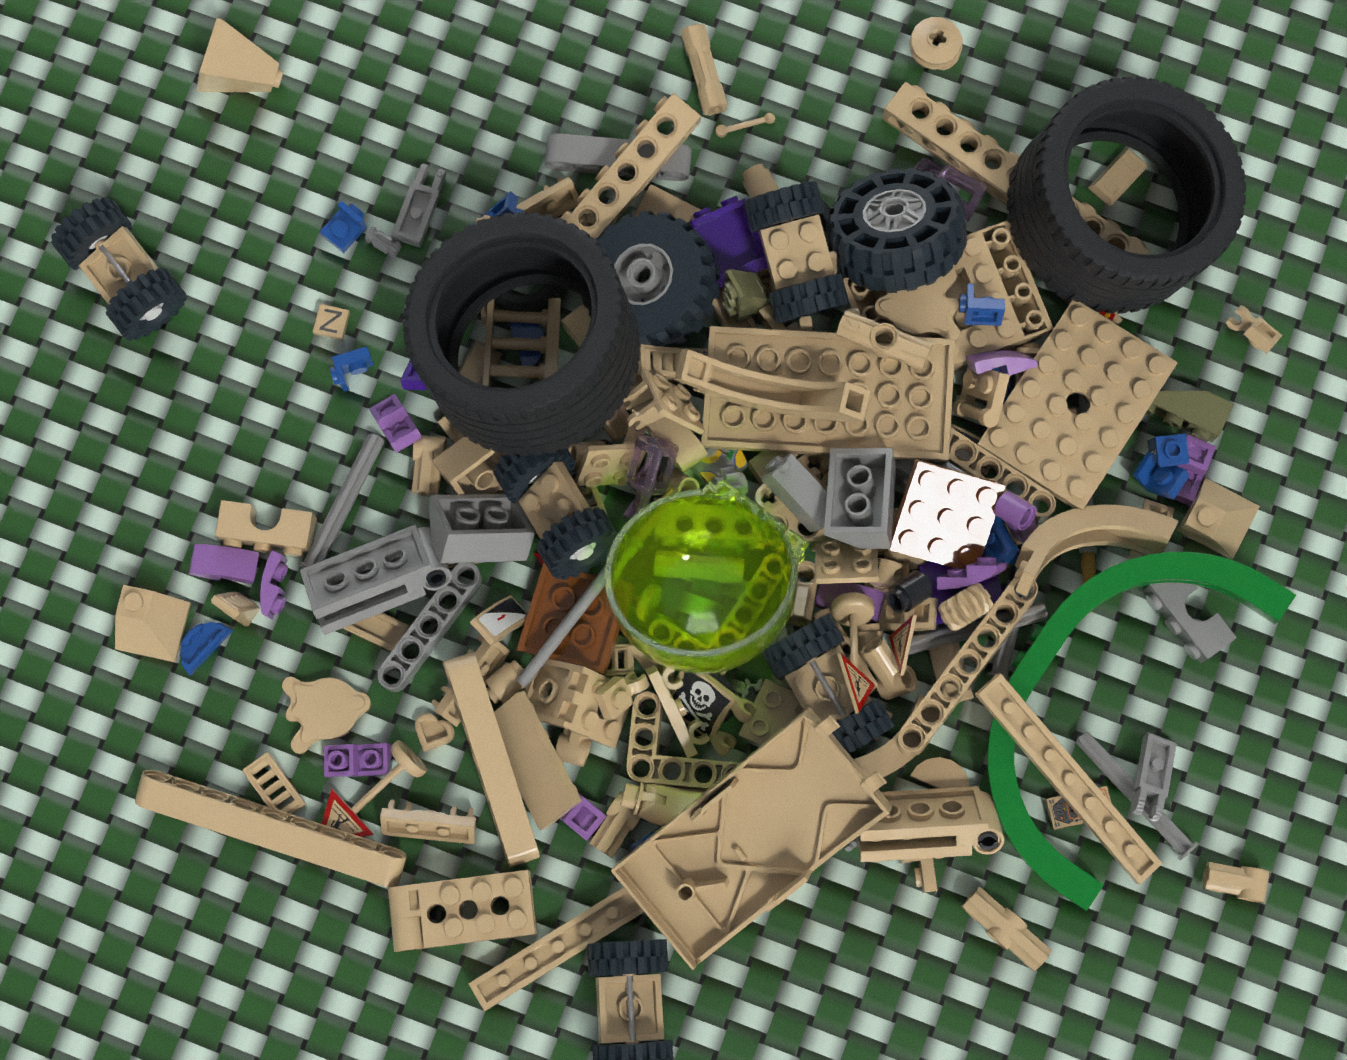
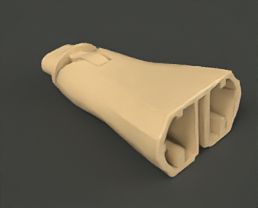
M640 782L639 786L625 783L620 806L633 809V814H638V817L662 827L708 789L644 784L643 782Z

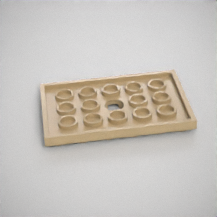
M1072 300L1034 357L1038 366L1025 371L1003 404L998 423L994 427L987 428L977 445L1049 491L1054 497L1073 509L1079 508L1083 510L1178 362L1083 303ZM1073 393L1083 394L1089 401L1088 411L1079 415L1073 414L1067 408V397Z

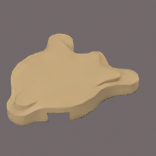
M952 268L946 276L939 277L935 283L928 286H920L917 290L887 293L876 301L874 308L876 315L886 319L890 324L893 323L896 328L911 336L935 335L943 339H955L956 342L960 336V330L954 323L953 316L958 310L959 302L954 298H947L945 295L947 290L956 281L957 274Z
M287 677L282 683L284 692L291 699L286 711V718L290 722H299L301 724L299 731L291 741V748L297 754L305 753L314 743L320 740H333L345 736L350 732L349 730L355 725L361 715L366 713L371 707V700L367 694L354 690L340 679L321 678L313 682H302L294 677Z

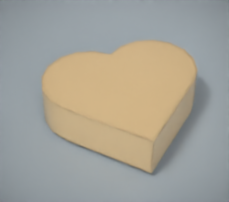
M424 713L416 719L415 729L423 752L441 747L453 740L455 730L448 721H438L430 713Z

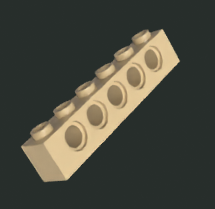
M675 93L669 98L664 96L655 106L654 111L656 114L651 120L647 121L645 119L640 123L634 132L637 135L630 144L625 142L615 154V157L618 159L611 167L606 165L602 168L595 178L598 181L591 190L586 188L576 200L579 205L572 213L569 211L564 213L561 219L566 220L568 224H575L580 230L586 231L590 237L599 239L605 233L604 229L611 223L614 225L699 125L701 115ZM665 121L672 123L674 126L673 132L668 135L660 134L657 130L660 123ZM644 144H649L655 149L654 154L649 158H643L638 154V149ZM624 167H630L635 171V176L630 181H623L618 176L620 170ZM605 190H611L616 194L615 200L610 204H604L599 200L600 194ZM585 213H593L596 216V222L591 227H584L580 224L581 216Z

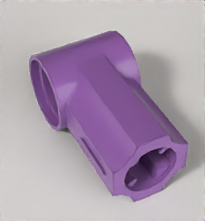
M1010 491L1005 492L999 498L995 505L994 513L1005 521L1016 540L1024 543L1038 527V521L1035 517L1037 509L1034 505Z

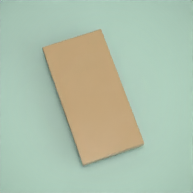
M525 691L513 695L494 714L519 791L539 830H543L581 802V798L578 795L576 786L572 783L564 768L562 759L555 751L548 732L543 728L535 712L534 705L529 701Z

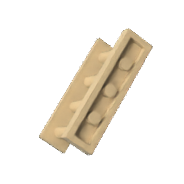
M549 298L548 309H542V312L495 310L494 299L481 309V324H486L482 385L490 387L491 376L538 378L541 381L558 371L561 298ZM494 322L542 324V327H547V336H541V339L493 337ZM492 350L540 351V354H546L545 364L539 363V366L492 364Z

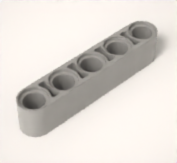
M550 134L547 140L545 166L556 171L598 174L604 166L608 165L611 167L618 159L615 157L616 152L625 142L630 144L633 140L571 134ZM644 144L638 149V154L643 158H649L655 152L653 146L649 144ZM681 145L653 179L667 181L688 180L692 149L689 146ZM624 167L620 170L618 176L634 178L635 171L630 167Z
M458 563L453 568L450 583L436 591L380 666L377 677L379 683L386 690L399 692L409 684L482 584V576L474 563ZM465 571L475 573V579L470 584L459 582L460 575ZM445 596H455L457 603L453 608L444 609L441 607V601ZM428 620L438 622L437 631L432 634L423 633V625ZM412 644L418 645L420 648L418 656L414 659L405 658V649ZM393 669L400 670V680L395 684H388L386 682L387 673Z

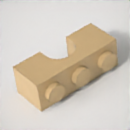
M221 500L215 537L223 542V546L241 549L242 545L254 546L253 550L263 553H270L272 549L284 550L283 554L293 557H302V553L309 552L313 544L317 518L312 512L282 508L278 524L270 530L257 529L255 522L257 510L252 504Z

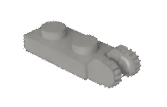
M421 164L414 182L412 181L392 231V238L421 248L439 201L440 191L445 182L447 171L439 169L435 175L432 187H428L424 184L429 174V165Z
M1149 732L1143 736L1134 791L1136 792L1131 801V813L1140 815L1145 807L1146 797L1149 796L1153 798L1149 806V820L1158 822L1165 799L1169 793L1177 745L1175 742Z

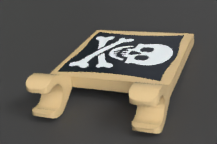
M688 659L676 680L681 678L683 682L682 687L676 690L670 689L669 691L674 700L680 698L687 712V715L682 717L684 722L689 724L692 720L700 719L703 725L695 730L701 735L707 733L709 741L720 755L725 756L737 743L734 736L719 731L728 713L732 710L735 717L745 723L755 714L757 706L752 701L735 695Z

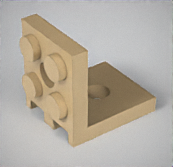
M548 659L525 688V693L529 701L534 705L540 722L565 728L606 747L616 748L629 708L613 721L604 719L602 713L600 716L597 714L598 703L594 696V692L607 683L610 678L583 666Z

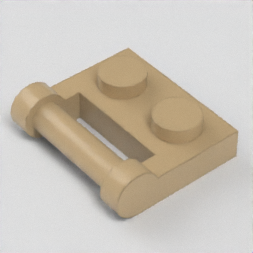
M967 368L963 376V388L960 399L956 400L953 404V413L962 418L971 417L979 420L983 426L994 427L1000 418L1010 375L993 369L976 374L970 368ZM975 398L988 401L986 408L981 409L974 406Z

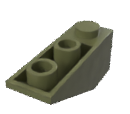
M732 269L726 271L725 283H723L724 292L722 294L724 300L722 305L729 317L734 316L737 323H740L758 314V310L767 304L770 305L768 293L757 273Z
M1159 391L1145 414H1154L1164 419L1163 422L1166 425L1175 429H1180L1181 427L1191 432V436L1212 443L1220 435L1234 404L1208 391Z

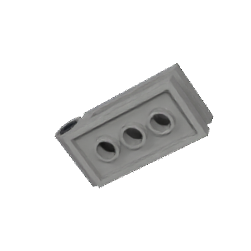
M416 524L300 570L312 611L316 619H318L324 635L425 596L424 588L431 591L440 590L446 587L452 578L448 564L440 563L433 549L430 528H417Z

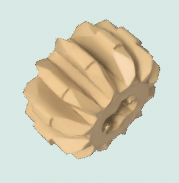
M975 583L941 603L938 611L945 625L947 624L951 631H957L989 612L994 604L990 599L991 596L987 589H984L981 583Z

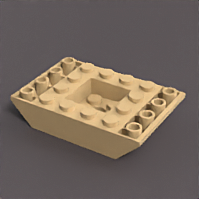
M1008 220L968 234L967 245L963 255L956 265L953 264L957 278L955 283L945 293L947 298H954L959 302V295L965 294L967 283H973L974 298L993 297L995 299H1005V312L1001 326L964 325V313L959 312L958 307L953 316V321L960 330V336L955 342L954 372L968 368L966 360L968 355L996 350L1016 351L1023 344L1032 343L1054 329L1032 274L1027 267V262L1022 259L1019 254V248L1015 246V238L1011 235V224L1008 223ZM849 277L843 279L851 309L859 308L861 316L872 321L889 323L886 319L878 317L874 310L876 301L887 294L886 291L878 290L876 292L868 290L863 285L858 286L849 280ZM935 335L921 336L924 338H940Z

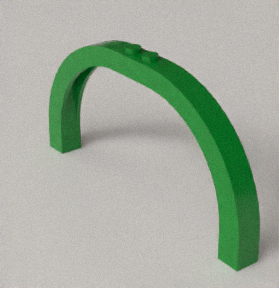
M1164 552L1129 559L1089 579L1059 606L1044 627L1038 624L1029 638L1034 643L1026 653L1021 650L1013 661L1012 666L1016 670L1008 683L1026 702L1074 628L1100 604L1130 589L1158 583L1198 585L1228 595L1273 624L1280 621L1296 597V594L1251 567L1211 554ZM993 717L987 747V773L990 793L1002 828L1020 857L1045 883L1087 911L1104 884L1061 855L1035 826L1027 812L1017 784L1014 765L1015 741Z

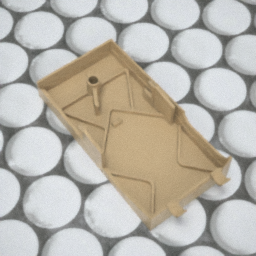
M809 706L620 860L611 870L692 970L763 912H769L809 880L815 869L840 849L890 814L892 805L879 790L887 782L878 771L869 777L865 774L832 734L841 726L831 715L821 721Z

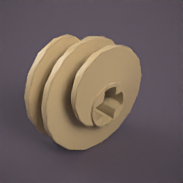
M930 17L922 20L915 26L909 43L910 53L921 66L932 70L939 69L944 71L951 68L959 60L963 38L959 29L951 21L942 17ZM934 42H938V43H939L938 46H935V45H933V44H934Z

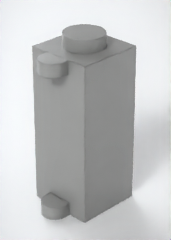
M793 454L781 458L779 455L774 457L765 466L767 472L761 480L809 532L822 529L825 524L827 491Z

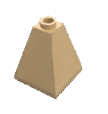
M217 18L200 68L196 90L200 92H271L272 87L279 88L284 71L278 70L280 63L224 20Z

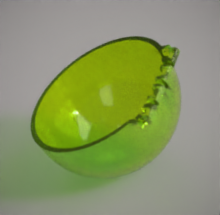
M724 479L720 480L716 485L710 482L703 489L675 493L649 504L636 513L622 527L614 539L607 556L604 575L609 606L616 623L630 643L654 662L684 673L710 674L731 670L759 656L775 641L787 624L797 596L798 565L805 559V550L809 542L793 530L786 532L787 526L770 513H764V509L747 496H740V491Z

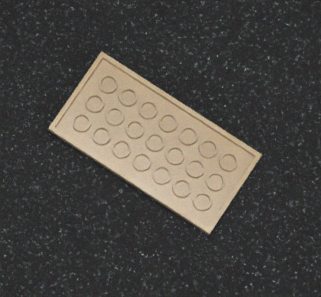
M710 326L708 357L743 369L782 378L812 382L846 381L869 390L870 395L864 421L846 422L784 415L735 404L705 394L703 427L705 431L702 433L701 444L704 448L813 455H830V448H893L895 459L948 462L955 339L916 337L933 344L923 370H920L889 357H878L872 350L836 337V333ZM880 335L876 338V342L881 346H888L893 341L887 335Z

